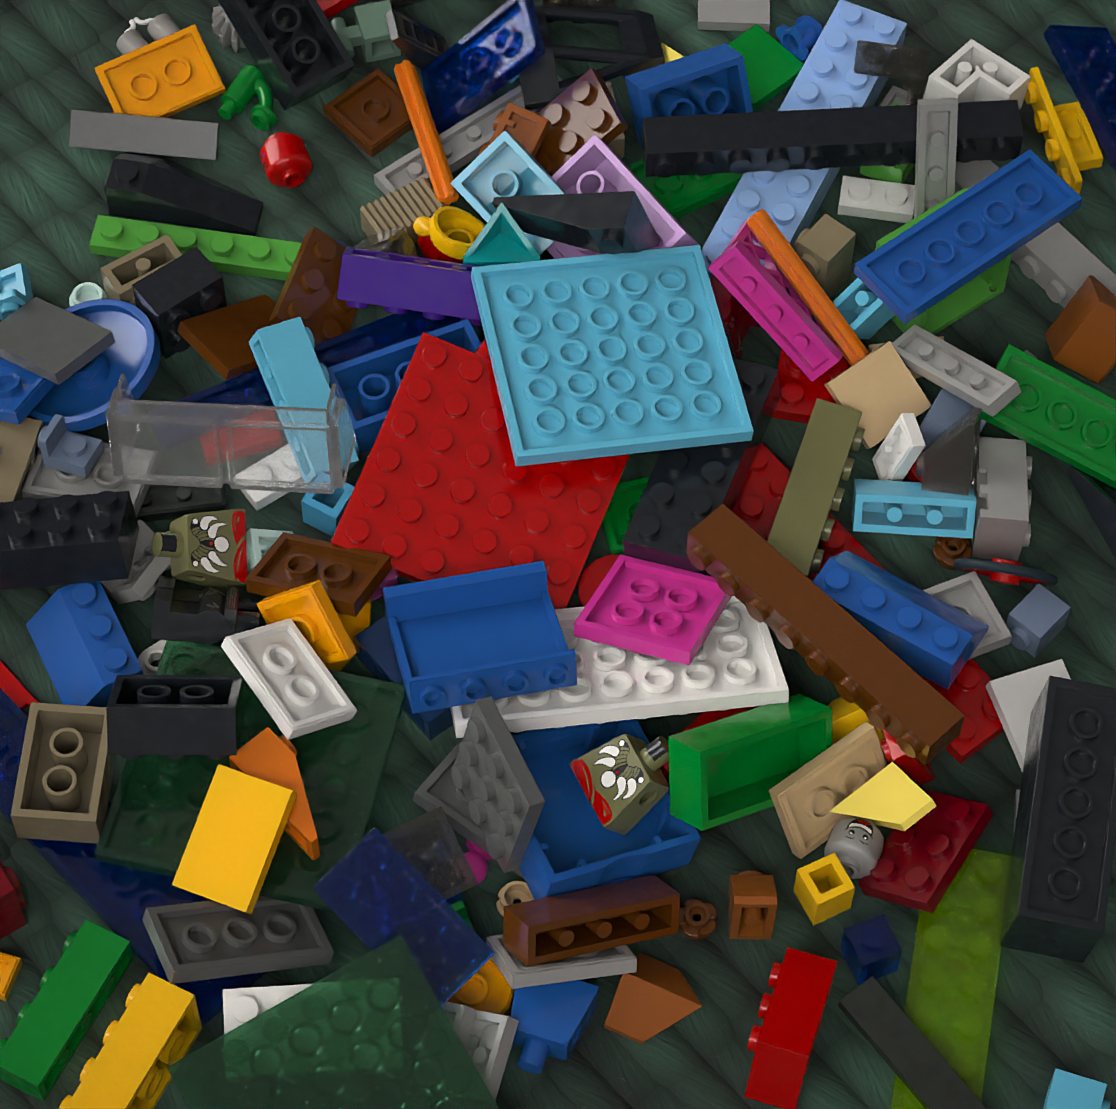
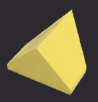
M891 762L829 812L867 818L875 825L906 831L934 809L936 804L896 764Z

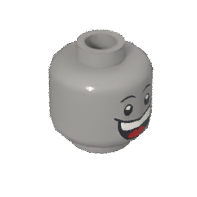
M856 816L843 818L837 821L831 829L824 848V857L835 852L849 878L862 879V877L869 876L871 874L870 870L876 867L884 847V837L870 819Z

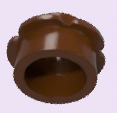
M937 537L935 540L936 545L933 546V555L937 563L945 569L954 570L956 569L953 565L955 559H970L972 556V548L968 546L969 540L967 538ZM949 547H955L956 551L949 550Z
M698 898L689 899L684 903V907L679 910L680 929L690 939H703L710 935L717 926L715 921L717 911L711 903H703ZM699 915L701 919L699 921H695L693 919V916Z

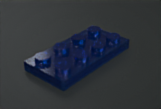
M508 0L421 71L428 106L437 131L443 133L454 126L546 52L533 0Z
M373 828L311 888L432 1015L495 954L376 828Z

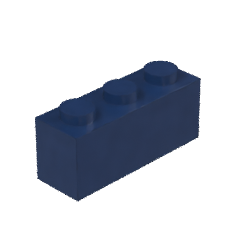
M385 616L354 636L355 649L357 651L356 657L376 679H379L382 687L429 741L454 725L450 707L412 714Z

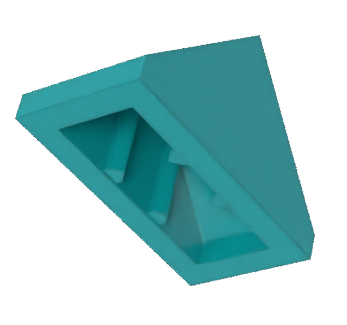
M502 202L463 256V264L475 266L540 261L539 253Z

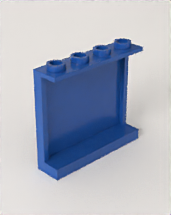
M544 561L383 588L386 622L412 714L472 704L476 700L490 696L495 700L577 685L575 649L568 650L548 592L547 570Z

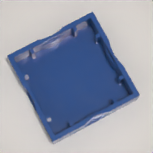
M637 719L530 730L512 735L545 800L519 867L535 900L644 876L657 875L689 865L701 837L695 827L670 815V786L668 792L627 834L622 835L603 828L569 764L580 756L624 734L641 739L647 745L650 744Z

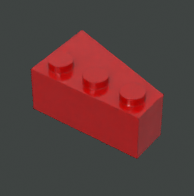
M787 947L782 963L774 961L768 981V987L774 988L772 995L765 992L763 994L757 1018L764 1021L762 1026L753 1025L747 1050L754 1052V1057L744 1097L782 1109H796L803 1078L808 1069L810 1055L818 1035L838 961Z

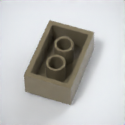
M31 702L11 810V819L17 838L102 844L116 754H108L106 707Z

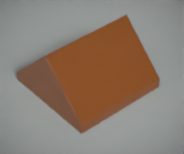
M1089 275L1047 330L1045 337L1054 361L1097 384H1101L1116 365V296L1093 275Z

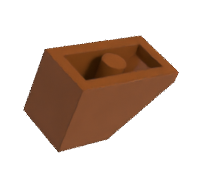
M744 871L738 875H730L728 889L729 939H772L777 910V893L773 875H763L757 871Z

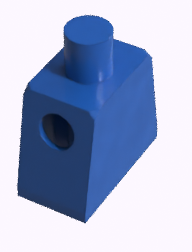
M575 980L516 988L510 1017L519 1021L512 1043L515 1046L522 1047L517 1066L526 1072L541 1074L547 1056L567 1060L597 1008L599 986Z

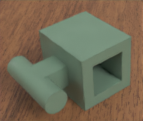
M390 0L370 2L354 7V26L346 27L345 21L341 17L334 18L331 21V26L351 58L355 55L353 47L360 45L366 63L401 56V50L391 41L385 17L386 12L392 9Z

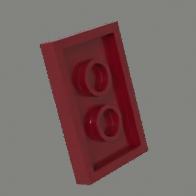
M922 789L933 799L936 807L906 831L897 829L891 831L884 843L876 867L870 870L871 874L869 876L862 877L858 886L864 895L933 913L991 820L993 813L988 804Z

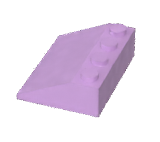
M596 134L552 176L566 194L635 191L660 239L659 246L647 250L699 245L619 156ZM557 241L546 249L554 259L601 255V253Z

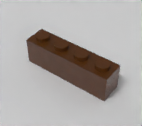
M649 875L504 906L503 946L529 967L679 933L680 894L657 876Z

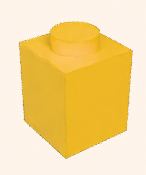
M834 852L797 869L793 891L814 926L851 909L855 886Z

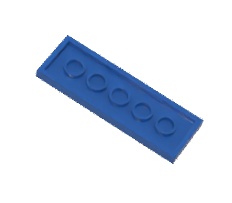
M1029 149L855 263L854 274L906 324L1079 209L1082 197Z

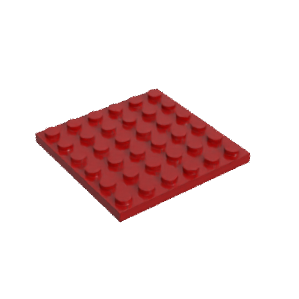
M423 332L330 544L345 549L358 548L391 556L392 563L391 572L415 582L544 561L547 570L548 592L554 609H564L569 603L630 454L516 467L491 360Z

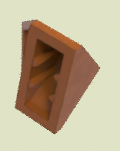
M640 952L636 956L637 972L622 974L604 1028L644 1045L646 1040L701 1008L702 1004L679 969Z

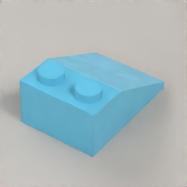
M508 131L501 133L451 182V185L486 222L489 221L496 211L492 204L494 197L566 194L540 163ZM524 232L539 255L555 242L554 240Z

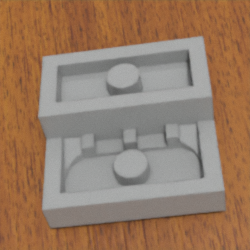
M434 1000L409 1084L494 1106L519 1021L510 1016L478 1011L462 1004Z

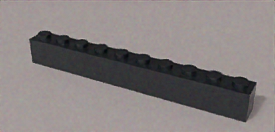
M1017 100L958 102L956 162L1006 161L1019 157L1024 134ZM917 104L644 117L641 142L645 177L658 176L665 178L675 175L696 174L705 176L716 173L743 174L756 171L781 172L797 169L819 170L822 168H857L860 166L879 165L890 167L900 164H915Z

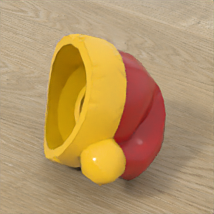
M444 206L436 210L431 218L425 216L416 218L413 229L418 234V245L426 258L463 264V256L485 224L467 211L453 206Z

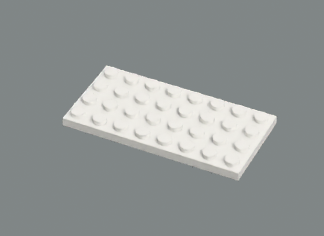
M732 596L690 665L675 663L666 659L575 637L574 622L584 607L554 609L568 650L575 649L577 685L494 700L508 730L518 733L528 730L563 728L594 723L603 724L613 721L686 715L717 710L726 711L735 708L786 703L789 701V689L768 625L754 620L748 613L746 606L735 596ZM475 703L450 707L456 738L464 737L467 722L470 719Z

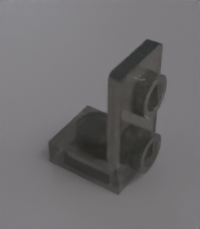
M859 40L856 45L853 71L857 74L902 80L901 89H908L906 104L916 105L918 100L923 99L928 79L930 50Z

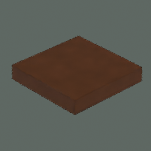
M379 68L323 106L324 115L370 157H374L413 129L399 86Z

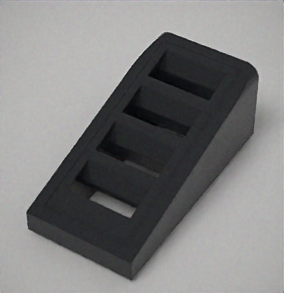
M392 9L386 12L385 17L391 41L425 75L430 76L450 65L451 59L446 40L443 36Z

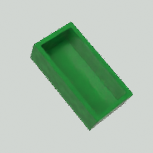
M797 694L789 697V701L786 703L767 704L669 736L670 815L704 831L774 806L769 790L832 746V708L804 695Z

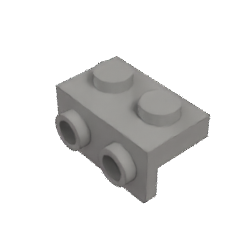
M142 520L137 521L139 533L129 579L100 581L104 591L118 604L137 600L144 601L149 598L157 589L158 583L156 581L159 575L171 568L170 557H157L153 555L152 539L155 533Z

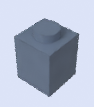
M1038 583L1008 614L1006 626L1012 635L1010 643L1017 649L1025 650L1033 657H1036L1065 627L1071 607Z

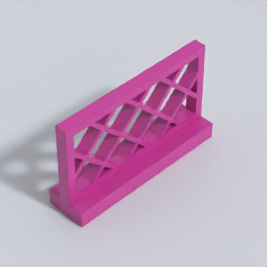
M744 221L723 253L712 261L708 269L811 381H814L838 363L843 353L833 343L819 322L816 320L815 323L812 320L811 315L813 314L784 274L780 273L778 266L748 227L746 221ZM759 259H762V260H763L764 265H765V268H764L763 265L760 263V260H759ZM785 287L789 288L791 296L787 293Z

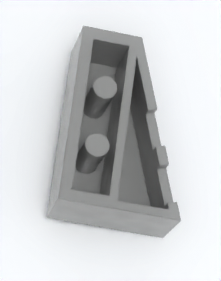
M978 437L973 466V488L977 502L973 539H971V558H998L1018 562L1022 547H1029L1031 536L1029 512L1032 491L1028 489L1027 480L1031 478L1032 456H1026V442L1023 440Z

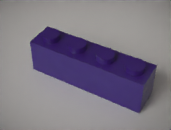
M349 246L344 250L337 299L346 300L347 306L368 308L369 304L384 306V311L394 314H406L407 310L422 312V316L428 319L443 320L446 315L459 317L460 321L468 319L471 325L474 326L482 325L471 280L472 267L479 266Z

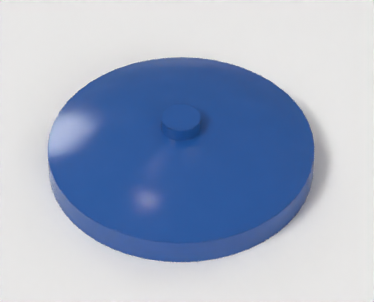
M96 299L64 309L112 331L115 343L60 385L55 384L28 414V418L42 420L44 426H48L55 414L63 415L67 430L78 432L97 427L114 419L141 397L157 371L161 353L160 341L155 328L147 316L139 308L128 302L116 299Z

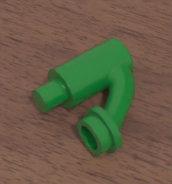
M244 65L221 96L222 106L219 108L218 114L223 119L230 120L234 113H242L254 95L257 94L259 104L255 105L251 110L250 121L258 129L267 131L275 126L277 117L273 112L271 88L258 68L252 65Z

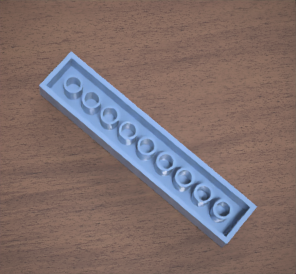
M839 0L778 111L873 107L903 52L907 23L848 1ZM841 167L822 168L819 170L797 169L781 172L756 171L744 173L701 250L709 279L711 280L713 273L708 269L712 261L723 253L742 223L761 209L767 212L796 252V239L805 228H809ZM759 259V260H760V263H761V264L763 265V267L765 268V265H764L763 260H762V259Z

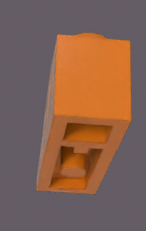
M267 727L238 749L237 755L229 756L230 768L298 793L284 831L314 861L320 856L318 837L296 760L297 750L284 735L278 738Z

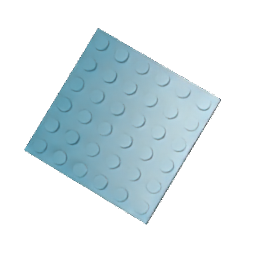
M700 245L643 250L635 253L601 254L472 267L471 280L516 467L752 440L753 427Z

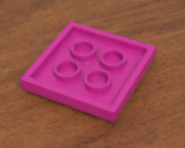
M620 554L574 622V636L596 643L627 649L635 653L690 665L730 601L731 596H728L720 589L716 579L712 576Z

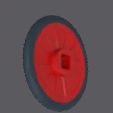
M958 558L953 562L956 569L969 573L975 571L977 575L988 576L989 581L1017 586L1019 582L1039 583L1041 585H1056L1058 583L1056 575L1022 567L1023 563L998 558H992V561Z

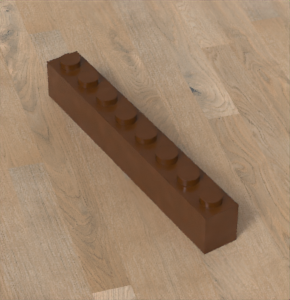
M724 504L720 505L688 532L686 553L691 563L701 571L706 570L714 577L718 586L725 594L731 597L735 596L741 601L754 620L768 625L786 648L796 650L805 658L808 667L819 676L824 675L832 682L839 695L849 703L854 702L866 713L868 720L873 726L879 730H886L897 740L898 746L907 756L911 758L916 757L926 766L960 735L965 716L727 506Z

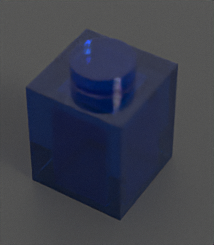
M884 914L844 929L840 950L858 986L872 976L877 979L897 971L902 949Z

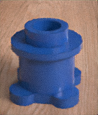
M803 15L789 28L785 25L777 27L776 36L780 39V43L784 48L803 61L808 58L809 49H813L823 28L816 19Z

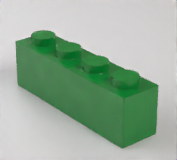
M88 920L84 921L78 931L74 930L70 933L63 946L64 954L57 965H52L46 970L41 979L40 991L33 1002L28 1001L22 1007L17 1017V1027L10 1038L5 1037L0 1042V1080L42 1102L46 1100L135 959L129 940Z

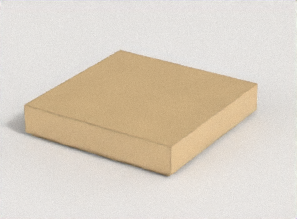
M890 341L884 343L824 384L836 404L862 412L858 427L865 429L862 443L866 450L887 437L901 413H914L915 417H917L932 406Z

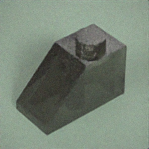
M982 408L970 410L931 440L925 453H920L917 459L916 475L922 476L921 490L969 496L975 485Z

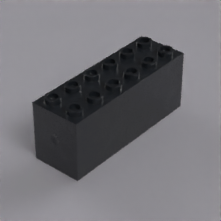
M1049 676L1030 715L999 946L1083 963L1104 933L1116 839V688Z

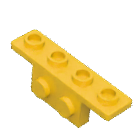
M1030 68L1029 76L1031 77L1024 99L1027 104L1032 105L1035 112L1034 122L1038 133L1042 132L1046 140L1045 150L1047 158L1050 162L1054 161L1057 175L1080 195L1083 183L1080 171L1101 167L1103 155L1081 101L1053 106L1039 68Z

